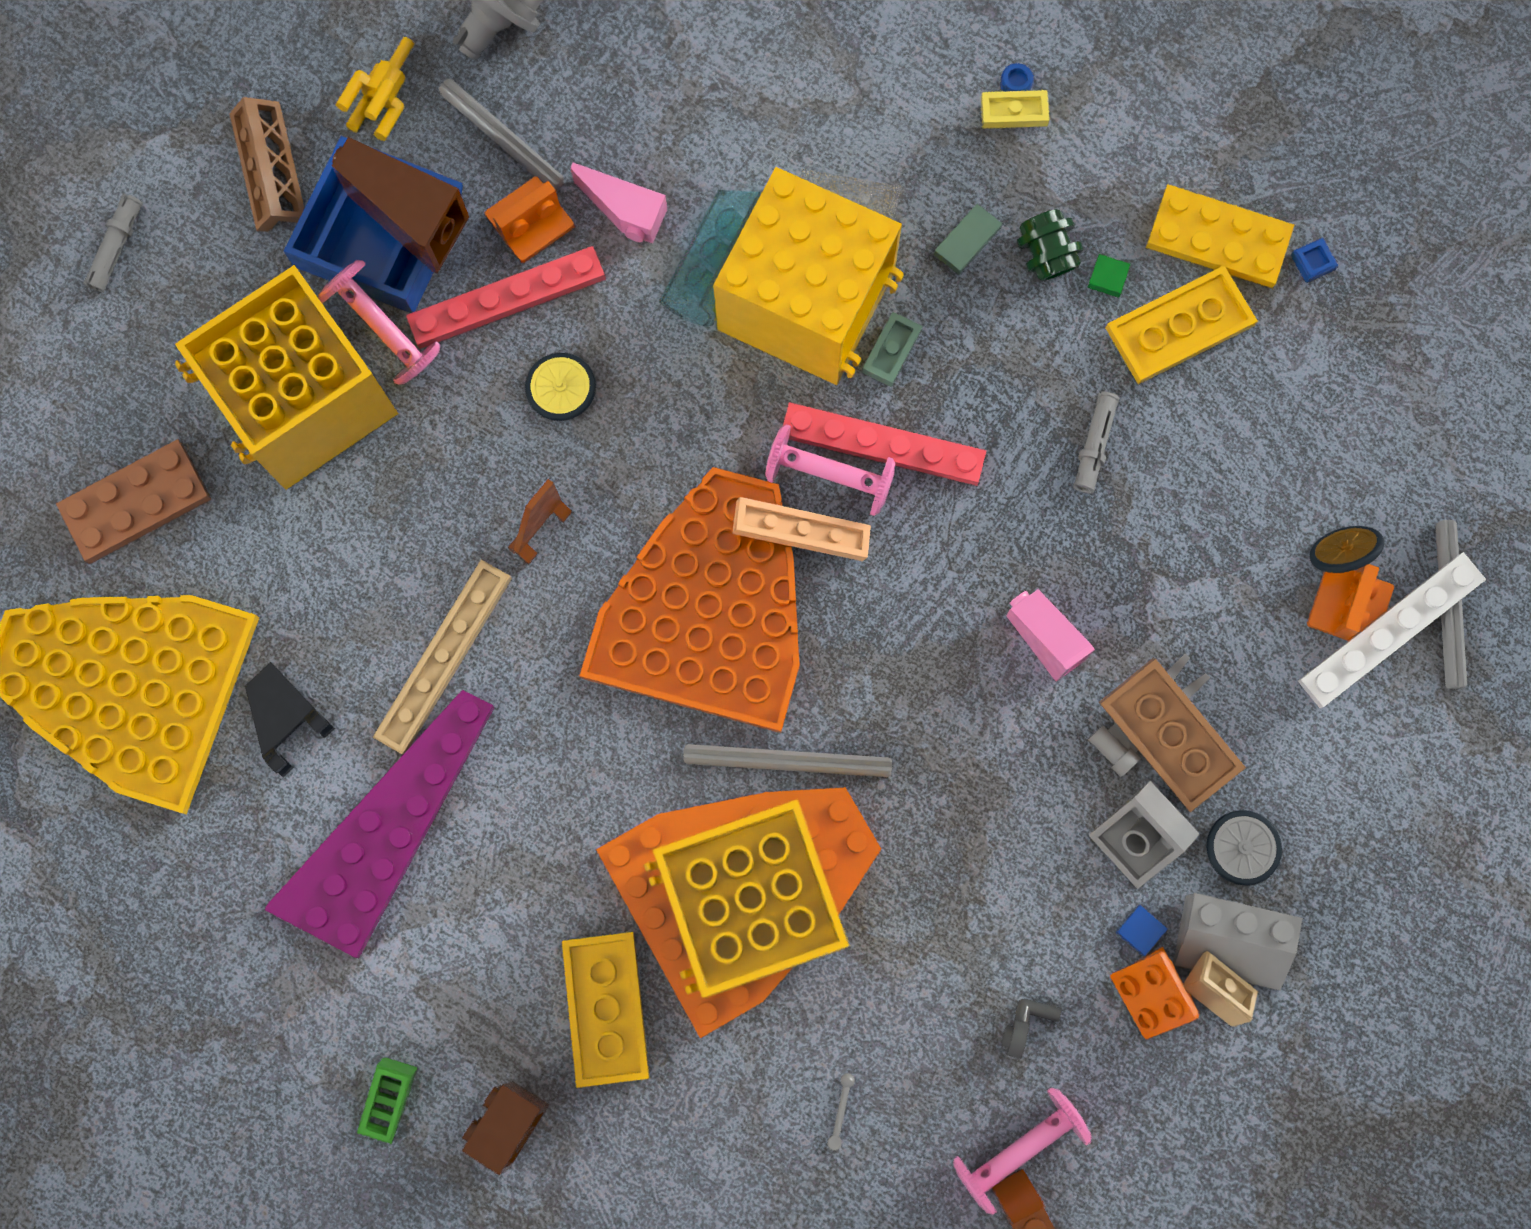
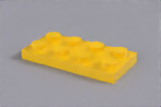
M1167 184L1146 248L1213 270L1225 266L1232 276L1273 289L1280 273L1294 224Z
M1222 266L1109 322L1105 329L1139 385L1254 327L1258 320L1226 267Z
M634 932L562 941L576 1088L649 1079Z

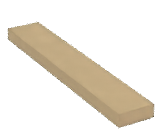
M480 560L375 732L374 739L402 755L410 748L512 580L510 575Z

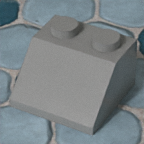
M1150 781L1099 825L1089 837L1138 889L1183 854L1200 834Z

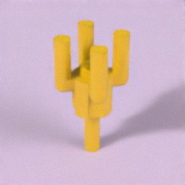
M403 37L389 62L381 60L380 63H376L369 75L362 70L354 72L336 102L338 109L347 112L360 89L363 93V97L346 123V127L349 130L358 132L366 117L375 121L384 107L388 110L375 130L374 136L381 141L387 139L404 110V103L396 95L406 80L400 68L414 47V42L410 38Z

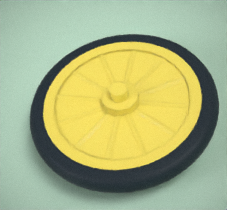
M553 353L541 358L532 366L525 381V393L530 406L542 417L554 421H566L581 415L591 405L596 392V380L592 369L583 359L570 353Z

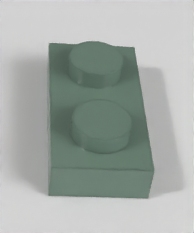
M892 312L862 368V373L892 387L923 326Z

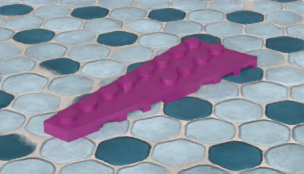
M461 690L271 899L264 910L355 958H359L495 707Z

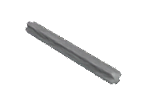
M693 744L685 745L683 752L684 763L695 765L889 777L892 773V759L889 757Z

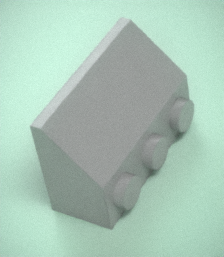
M1198 893L1188 894L1185 896L1173 964L1177 967L1192 970L1202 954L1208 951L1247 983L1281 990L1297 953L1303 918Z

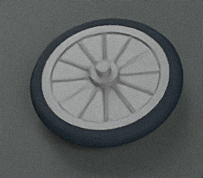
M1247 810L1229 812L1213 824L1207 837V856L1213 869L1222 878L1233 884L1243 886L1259 884L1268 879L1280 863L1282 856L1280 836L1273 824L1258 813Z

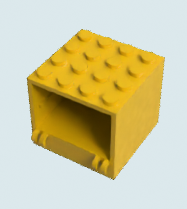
M775 167L713 284L717 330L834 385H838L844 372L847 373V378H852L855 369L848 363L851 360L854 367L859 365L861 358L854 351L886 288L889 287L890 294H894L898 288L897 283L901 282L904 273L895 267L902 224Z
M295 265L175 343V346L186 360L184 363H181L179 360L175 361L178 371L183 372L182 376L187 383H194L200 380L242 442L240 444H237L235 441L231 443L235 453H240L239 459L243 464H249L257 460L285 490L398 415V412L369 368ZM192 369L194 372L189 374L187 371ZM248 450L250 453L245 455L242 452Z
M798 799L654 849L656 861L644 864L646 872L656 869L660 870L661 875L649 878L651 886L664 883L692 966L691 969L680 972L681 978L683 980L695 976L697 983L685 987L687 994L700 990L702 998H708L841 951L849 946Z

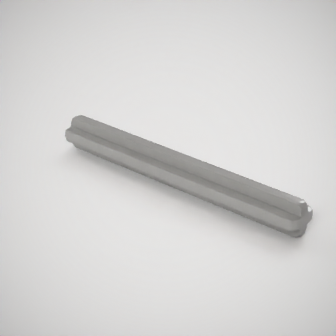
M446 79L439 86L441 96L534 177H539L543 184L549 181L556 191L564 184L563 176L456 82L452 79Z
M1441 520L1435 525L1438 570L1459 555L1457 523L1454 520ZM1461 599L1441 615L1445 686L1449 689H1462L1467 686Z

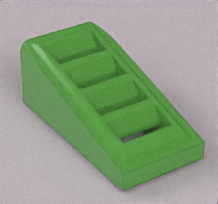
M384 1057L376 1066L358 1127V1134L392 1144L417 1067ZM385 1076H388V1077H391V1078H395V1079L401 1080L402 1083H401V1082H398V1081H395V1080H392V1079H389V1078H386ZM384 1088L399 1093L398 1097L382 1093L380 1089ZM377 1102L392 1107L394 1111L390 1112L377 1108L375 1104ZM371 1116L390 1122L389 1127L370 1122Z

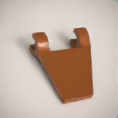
M547 479L525 506L518 535L508 546L511 552L519 555L528 565L537 556V552L528 545V542L553 513L558 517V520L564 523L572 513L562 502L554 482L550 479Z

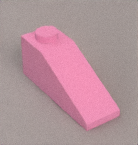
M572 163L570 169L574 183L622 233H625L626 237L635 242H643V240L650 243L654 242L667 211L665 195Z

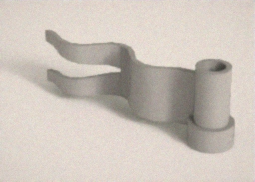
M1185 653L1166 671L1173 680L1190 657ZM1205 673L1182 689V691L1190 698L1210 677ZM1116 723L1108 730L1102 725L1088 739L1113 764L1111 768L1120 777L1125 775L1141 759L1136 753L1138 749Z

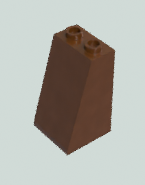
M348 137L343 147L340 146L336 150L332 161V167L346 194L426 267L438 274L469 219V214L459 189Z

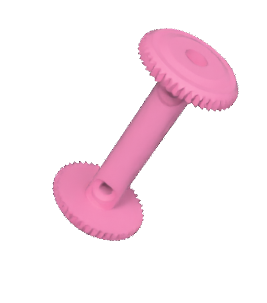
M356 260L346 266L323 287L322 291L318 294V299L321 303H324L338 292L405 364V367L393 380L396 384L403 385L416 377L434 360L440 351V344L436 341L420 352L352 279L365 266L363 260Z
M786 424L779 429L767 460L765 476L768 482H774L780 465L873 494L875 498L870 515L875 516L880 513L894 477L895 462L893 458L888 457L881 476L788 446L791 426ZM790 454L796 455L795 461L791 462L788 460ZM866 479H872L873 484L871 486H866Z
M1050 1088L1047 1090L1058 1109L1055 1113L972 1174L959 1156L954 1158L953 1166L956 1169L957 1175L976 1203L987 1214H995L997 1211L985 1192L1072 1129L1086 1146L1091 1143V1133L1086 1123L1072 1103L1058 1089Z

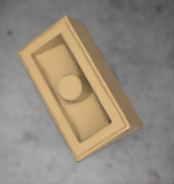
M1208 951L1204 952L1183 984L1185 990L1230 1026H1237L1252 1021L1258 991Z

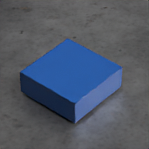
M1323 238L1294 250L1290 255L1306 283L1336 270L1339 266Z
M1138 905L1115 933L1140 955L1146 956L1167 931V928L1141 905Z

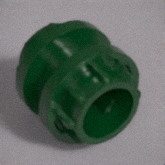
M1058 209L1036 215L1024 221L1019 227L1022 234L1017 239L1019 249L1030 248L1033 259L1025 264L1029 273L1036 272L1037 277L1042 281L1059 277L1078 268L1081 263L1078 254L1084 250L1080 241L1070 242L1067 232L1075 227L1072 218L1064 219L1062 212Z

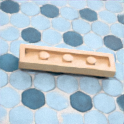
M740 497L736 501L732 534L864 561L868 558L871 525Z

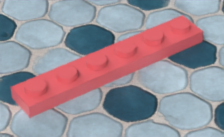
M591 246L406 315L416 344L419 349H422L436 341L446 340L604 281L606 278L595 249Z
M790 402L783 426L786 424L791 426L788 440L886 463L888 457L893 458L895 466L978 486L986 455V450Z

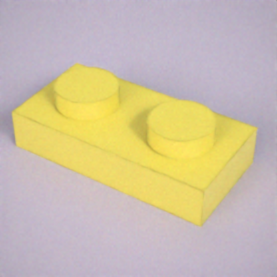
M1047 90L982 92V129L1048 126L1049 107Z

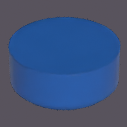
M1021 63L1008 65L1001 75V90L1003 92L1031 91L1034 81L1033 73L1029 67Z

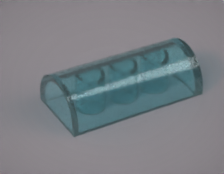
M717 191L659 300L660 304L675 315L691 323L701 326L714 325L716 309L713 284L762 192Z

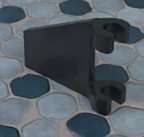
M271 662L245 685L262 758L275 773L285 777L294 767L276 750L281 743L305 721L316 733H320L324 738L335 728Z

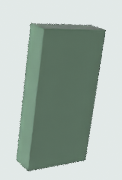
M976 204L935 249L934 255L960 275L1002 227V223L980 205Z

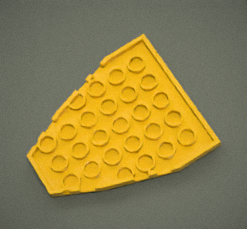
M180 595V597L161 598L160 596L130 599L127 597L71 599L68 603L55 605L47 603L35 605L31 609L16 608L5 610L0 622V697L24 718L23 721L33 731L61 752L69 755L81 764L85 770L105 782L116 793L187 815L260 617L193 595Z

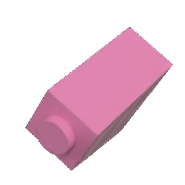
M1039 589L1030 595L1027 591H1024L1010 602L1012 608L1007 613V618L1056 682L1082 664L1095 650L1089 641Z

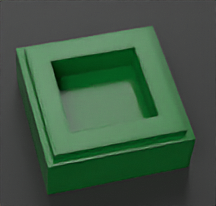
M1099 254L1087 288L1119 298L1131 264Z

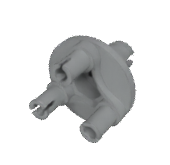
M471 0V12L460 26L457 35H454L452 43L461 45L459 50L462 53L477 60L498 31L509 28L512 23L534 33L540 26L536 18L538 14L536 10L543 0Z

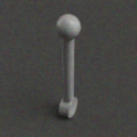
M850 1073L843 1074L841 1077L843 1088L833 1135L827 1140L828 1147L831 1150H838L842 1145L840 1132L849 1090L855 1083V1078Z

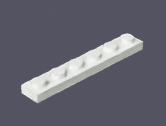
M1464 552L1459 554L1369 624L1362 632H1359L1309 671L1298 682L1319 708L1325 707L1483 583L1486 578Z

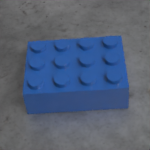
M340 136L284 249V253L296 268L328 281L332 280L349 264L356 260H363L365 266L352 277L363 291L373 299L408 313H413L416 311L434 272L426 267L346 194L332 167L333 156L340 146L343 147L347 140L346 137ZM384 153L457 187L460 194H462L463 184L461 182Z

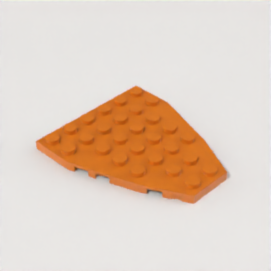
M712 467L702 478V482L684 497V501L672 514L669 513L659 524L638 554L637 560L629 572L621 578L617 589L600 608L579 675L580 678L781 733L800 667L792 547L732 534L736 501L743 497L783 506L779 484Z
M846 787L764 792L661 813L596 849L700 1039L762 1003L792 968L708 998H702L700 990L687 994L685 987L695 984L697 981L695 976L683 980L681 978L680 972L691 969L692 966L664 883L655 886L650 885L649 878L660 876V870L656 869L646 872L644 864L656 861L654 849L798 799L839 915L881 850L879 843Z

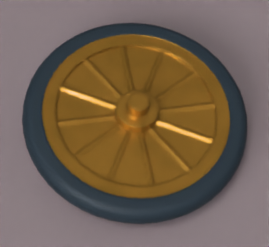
M1350 526L1340 528L1324 535L1312 546L1309 554L1310 561L1317 569L1329 573L1357 570L1373 562L1382 553L1385 542L1382 534L1371 527Z

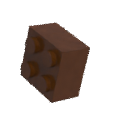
M514 1081L500 1085L498 1088L495 1086L483 1103L487 1111L483 1117L472 1121L462 1137L467 1142L462 1152L497 1175H501L511 1168L549 1106L548 1103Z

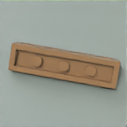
M243 97L231 111L230 118L256 231L269 232L278 221L298 223L305 208L280 103ZM258 110L271 112L272 126L259 116ZM267 136L279 146L280 154L278 156L267 147L265 141ZM274 165L286 175L287 183L285 185L273 175L272 167ZM281 195L293 205L294 211H283L281 209L279 201Z

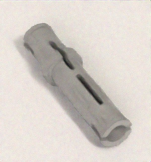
M122 194L112 219H108L106 223L108 229L96 253L89 273L83 282L87 287L104 293L127 238H130L134 232L132 226L143 205V202L131 195Z
M1098 393L1084 449L1079 452L1078 456L1080 464L1073 488L1079 492L1094 493L1100 467L1105 464L1106 456L1104 452L1120 399L1114 393Z

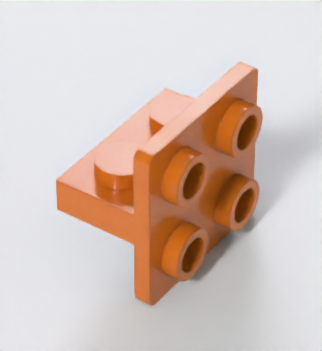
M537 176L485 211L486 218L521 263H525L575 227L572 219L559 204L554 187L549 181L543 184Z
M1371 564L1356 571L1343 573L1324 572L1307 625L1349 641L1387 611L1394 585L1377 579L1379 567Z
M1163 947L1152 951L1135 963L1110 975L1144 1039H1150L1192 1022L1199 1017V1010L1193 1002L1192 996L1183 987V982Z

